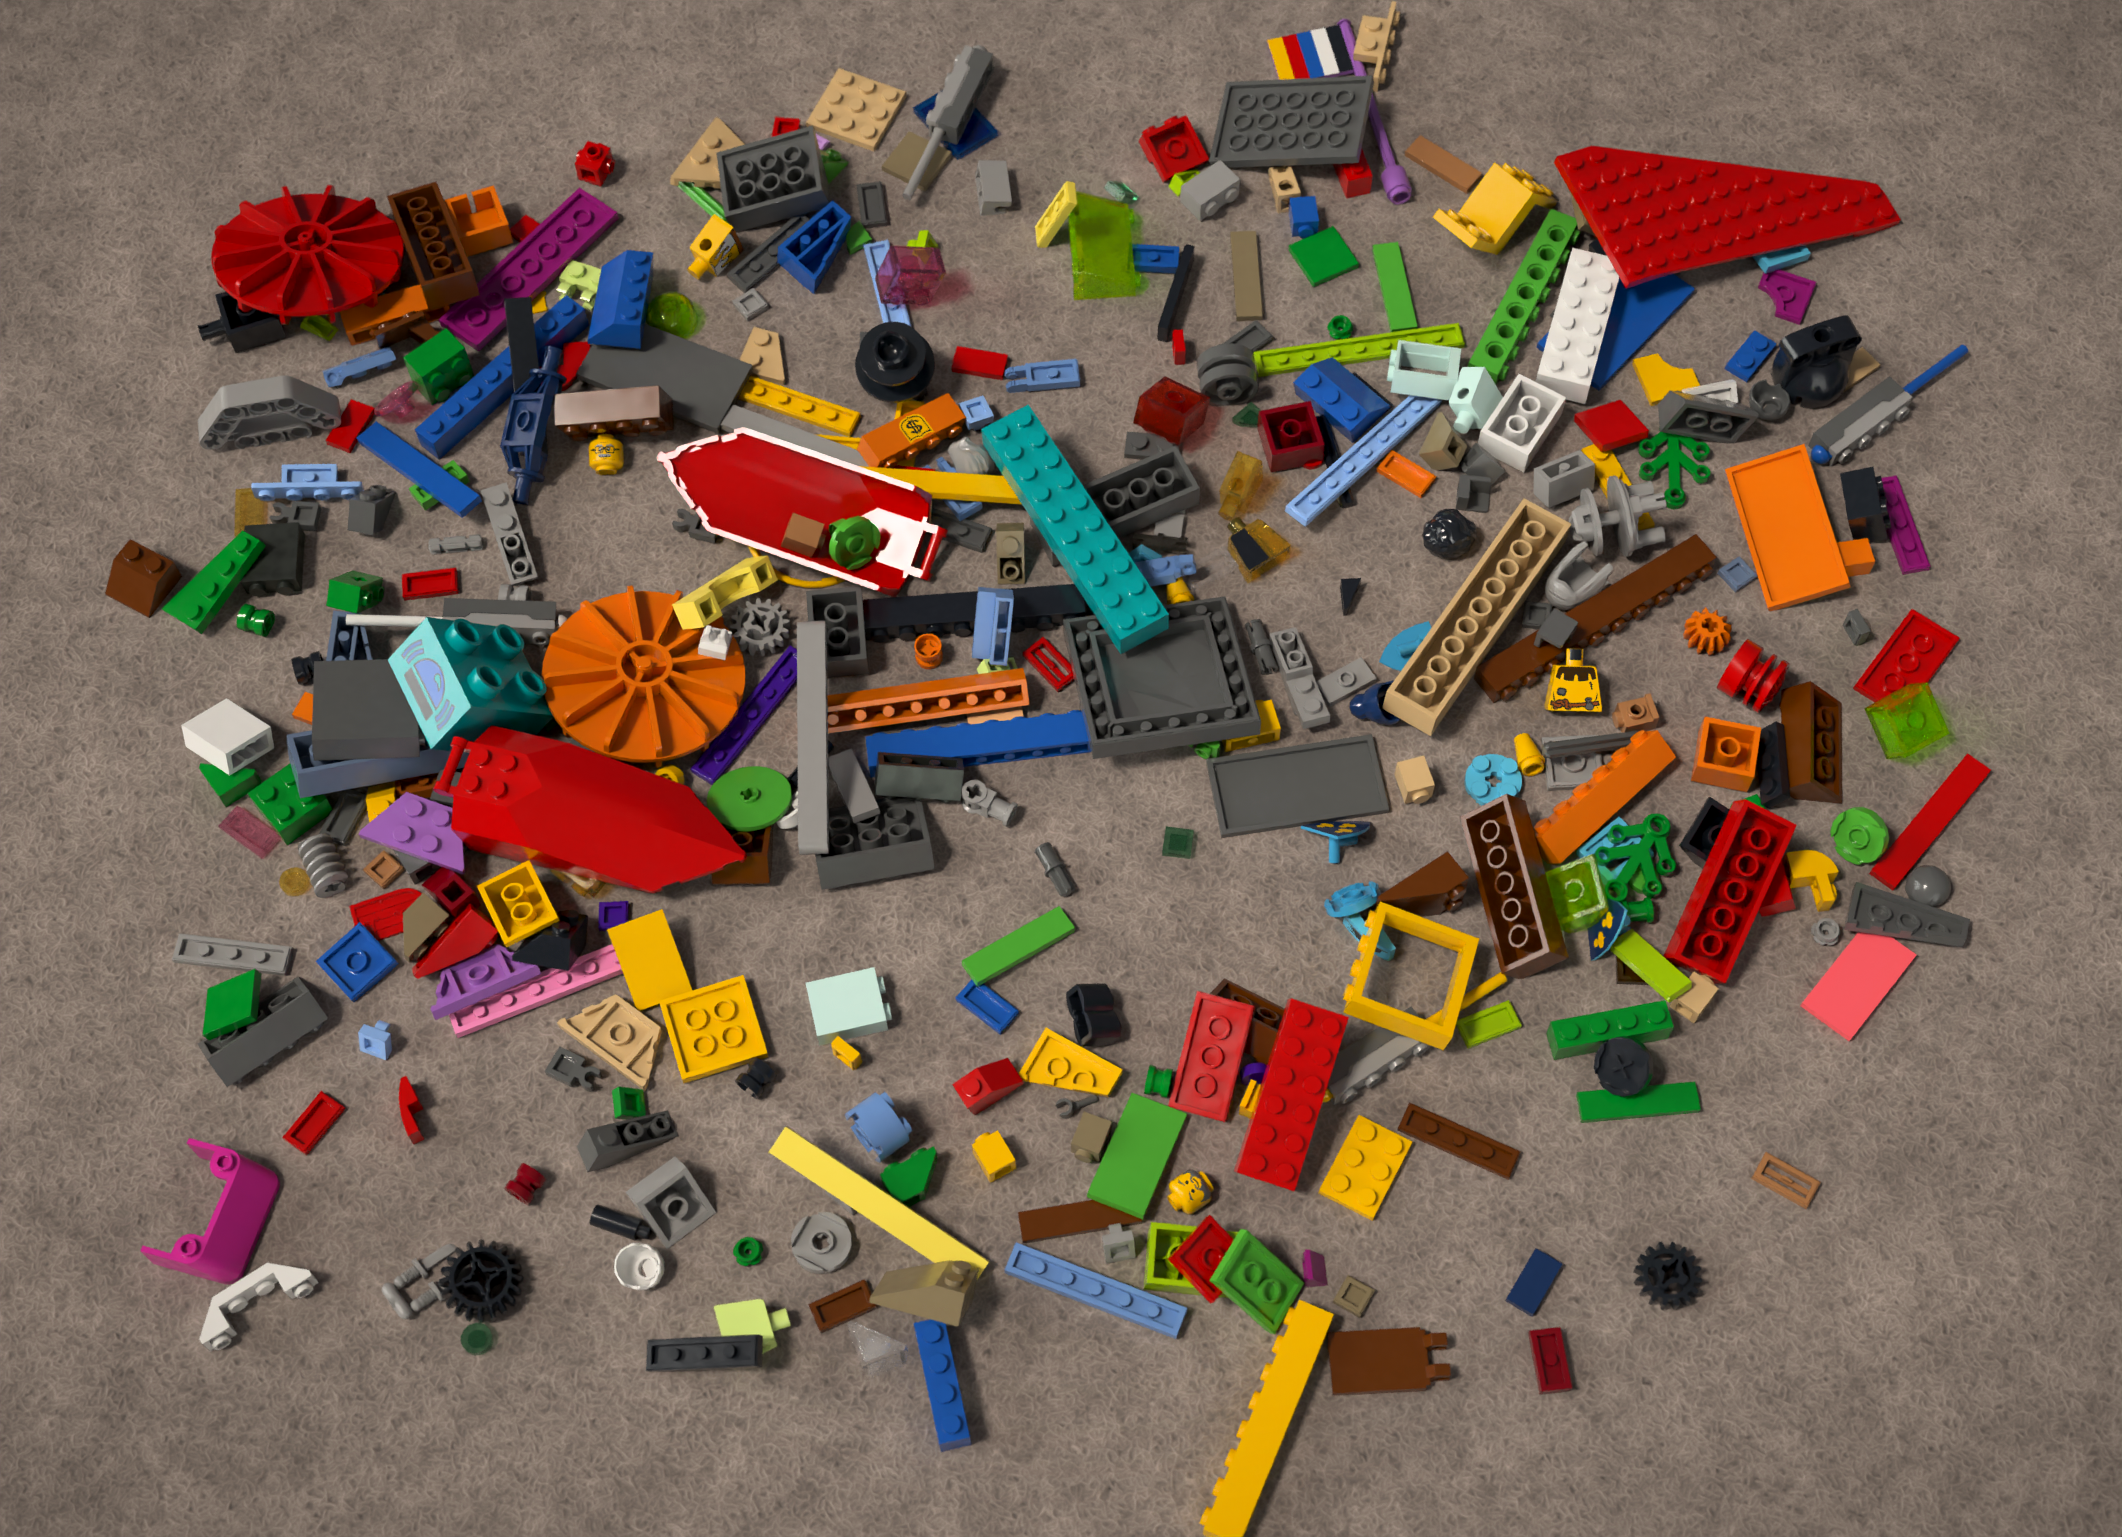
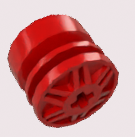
M1747 639L1726 668L1718 683L1717 690L1731 698L1738 695L1741 690L1746 691L1742 704L1747 706L1756 697L1757 700L1752 710L1759 714L1769 702H1772L1785 681L1790 663L1783 660L1776 669H1773L1777 655L1773 654L1763 663L1760 660L1764 648Z

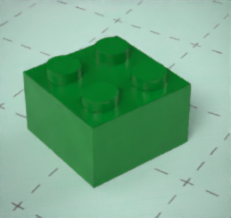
M447 328L403 357L413 385L431 405L438 401L446 400L452 391L458 387H463L475 376L465 347Z
M288 764L247 793L255 807L286 845H289L328 817L332 811V807L323 794L300 798L291 764Z

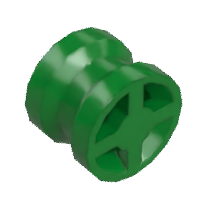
M1149 1065L1144 1094L1158 1093L1161 1097L1168 1098L1173 1069L1167 1068L1163 1071L1157 1069L1154 1065Z

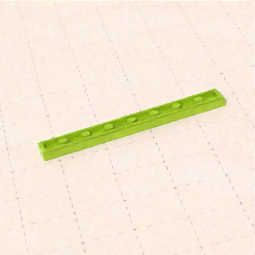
M1459 323L1256 351L1254 352V360L1258 377L1305 371L1311 364L1331 357L1341 365L1390 359L1391 350H1397L1398 340L1454 348H1464L1465 343Z

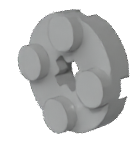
M818 1212L816 1215L806 1216L794 1228L791 1236L792 1252L798 1264L805 1270L815 1274H831L842 1267L850 1257L852 1235L842 1218L830 1212ZM823 1236L828 1237L827 1243L829 1246L818 1250L814 1240L816 1238L821 1240Z

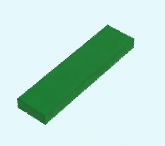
M1695 1082L1650 1085L1637 1094L1624 1097L1613 1095L1607 1090L1583 1091L1576 1094L1581 1123L1699 1113L1701 1110Z

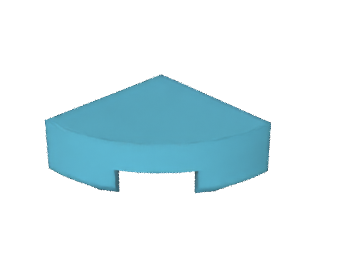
M1142 544L1128 553L1134 562L1162 558V555Z

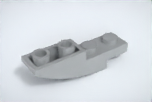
M507 482L480 490L511 585L515 586L538 579Z
M1296 627L1270 633L1269 637L1273 645L1272 649L1294 715L1298 716L1302 728L1306 729L1330 723V714L1313 676L1312 664Z

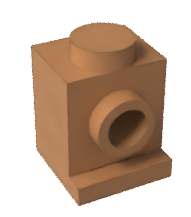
M1651 693L1645 694L1642 698L1617 703L1615 711L1612 713L1614 726L1620 728L1621 732L1653 730L1656 728L1660 718Z

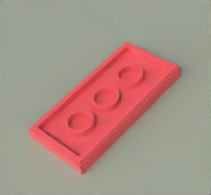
M1858 932L1800 1006L1850 1041L1914 960L1916 954L1890 936Z

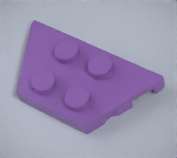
M406 792L359 832L360 838L463 875L465 873L464 843L451 830L453 809L451 807Z
M495 944L488 949L480 951L478 954L442 969L440 975L441 982L437 985L435 992L438 999L436 1005L431 1006V1012L435 1020L469 1005L476 1004L487 997L501 993L512 986L540 975L541 972L538 965L512 961L514 952H509L505 947Z

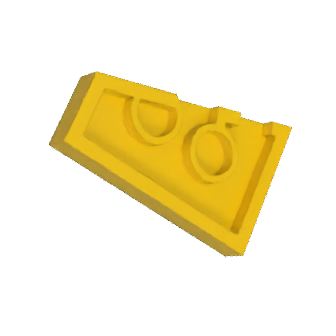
M1045 1028L1019 1075L1025 1082L1109 1097L1123 1070L1052 1030Z

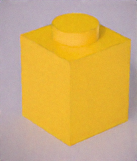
M998 1130L992 1134L986 1132L975 1139V1143L972 1144L973 1155L990 1183L1016 1169V1160Z

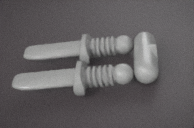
M447 1244L439 1248L420 1262L417 1258L413 1259L411 1262L414 1266L401 1273L400 1276H397L394 1279V1284L387 1282L382 1286V1293L400 1318L409 1319L412 1315V1310L419 1311L423 1306L425 1307L431 1301L436 1300V1297L440 1302L446 1299L442 1298L440 1293L444 1287H441L439 1283L436 1285L434 1281L428 1283L431 1290L429 1289L426 1293L424 1292L423 1295L421 1294L417 1299H414L410 1306L397 1288L403 1287L409 1281L414 1280V1278L416 1279L417 1276L419 1277V1274L424 1279L428 1277L427 1271L455 1252L457 1247L454 1244ZM465 1267L458 1275L456 1283L462 1282V1278L468 1276L472 1268Z

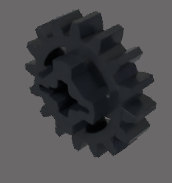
M1659 1242L1656 1246V1251L1651 1246L1647 1247L1646 1255L1640 1254L1637 1259L1641 1265H1636L1633 1270L1635 1274L1640 1275L1635 1279L1634 1284L1643 1286L1639 1295L1645 1296L1648 1294L1650 1296V1305L1654 1304L1655 1301H1659L1662 1310L1665 1309L1668 1303L1671 1304L1673 1310H1677L1680 1301L1685 1306L1688 1305L1691 1301L1690 1296L1695 1297L1699 1292L1696 1286H1700L1702 1283V1279L1696 1276L1702 1270L1701 1266H1693L1692 1264L1696 1256L1687 1257L1685 1255L1687 1250L1685 1246L1680 1251L1675 1250V1242H1671L1668 1248H1665L1664 1244ZM1660 1258H1671V1259L1661 1260ZM1682 1266L1684 1267L1687 1276L1683 1273ZM1671 1267H1674L1671 1278L1665 1284H1662L1665 1273ZM1648 1274L1653 1277L1655 1286L1651 1284ZM1671 1290H1674L1675 1292H1677L1676 1294H1665V1293H1664V1292H1666V1291H1671Z

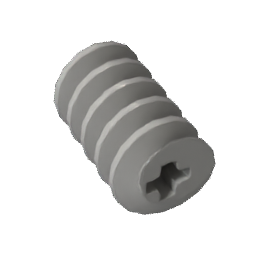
M326 833L309 837L298 845L299 856L303 859L302 863L306 868L310 883L314 887L316 896L320 898H328L342 892L346 887L344 882L348 879V874L343 871V863L339 862L340 855L335 852L336 846L331 843L333 838L330 834Z

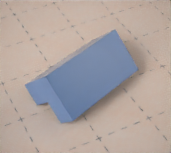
M978 587L972 658L989 659L991 665L1007 666L1014 602L1013 590Z

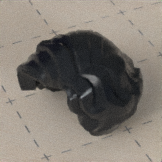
M1456 509L1439 510L1424 525L1422 534L1424 547L1436 557L1445 559L1459 557L1468 552L1477 539L1476 525Z

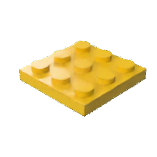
M744 975L659 1001L683 1084L748 1064L754 1057L760 1060L769 1057Z

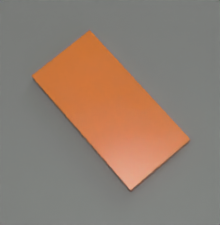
M1805 444L1725 469L1769 611L1779 610L1851 588Z

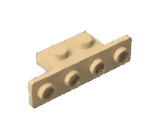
M1396 1L1391 2L1387 19L1363 15L1354 49L1353 60L1376 63L1373 77L1374 92H1378L1379 84H1384L1387 69H1384V64L1389 65L1391 50L1388 47L1389 45H1394L1396 30H1393V26L1398 27L1400 20V11H1396Z

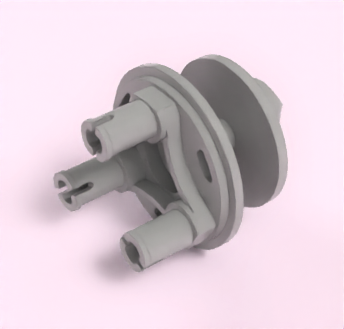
M1613 475L1607 481L1609 512L1599 514L1591 490L1589 488L1582 489L1580 493V506H1577L1569 517L1572 538L1575 541L1588 542L1594 556H1599L1603 552L1602 527L1608 525L1613 526L1620 551L1625 557L1631 556L1634 550L1640 549L1642 546L1663 543L1666 541L1662 526L1638 530V519L1643 513L1666 509V500H1663L1665 498L1664 493L1654 494L1651 481L1628 486L1621 479H1618L1617 476Z

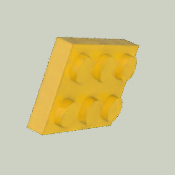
M1358 1115L1318 1193L1373 1221L1412 1145V1141Z

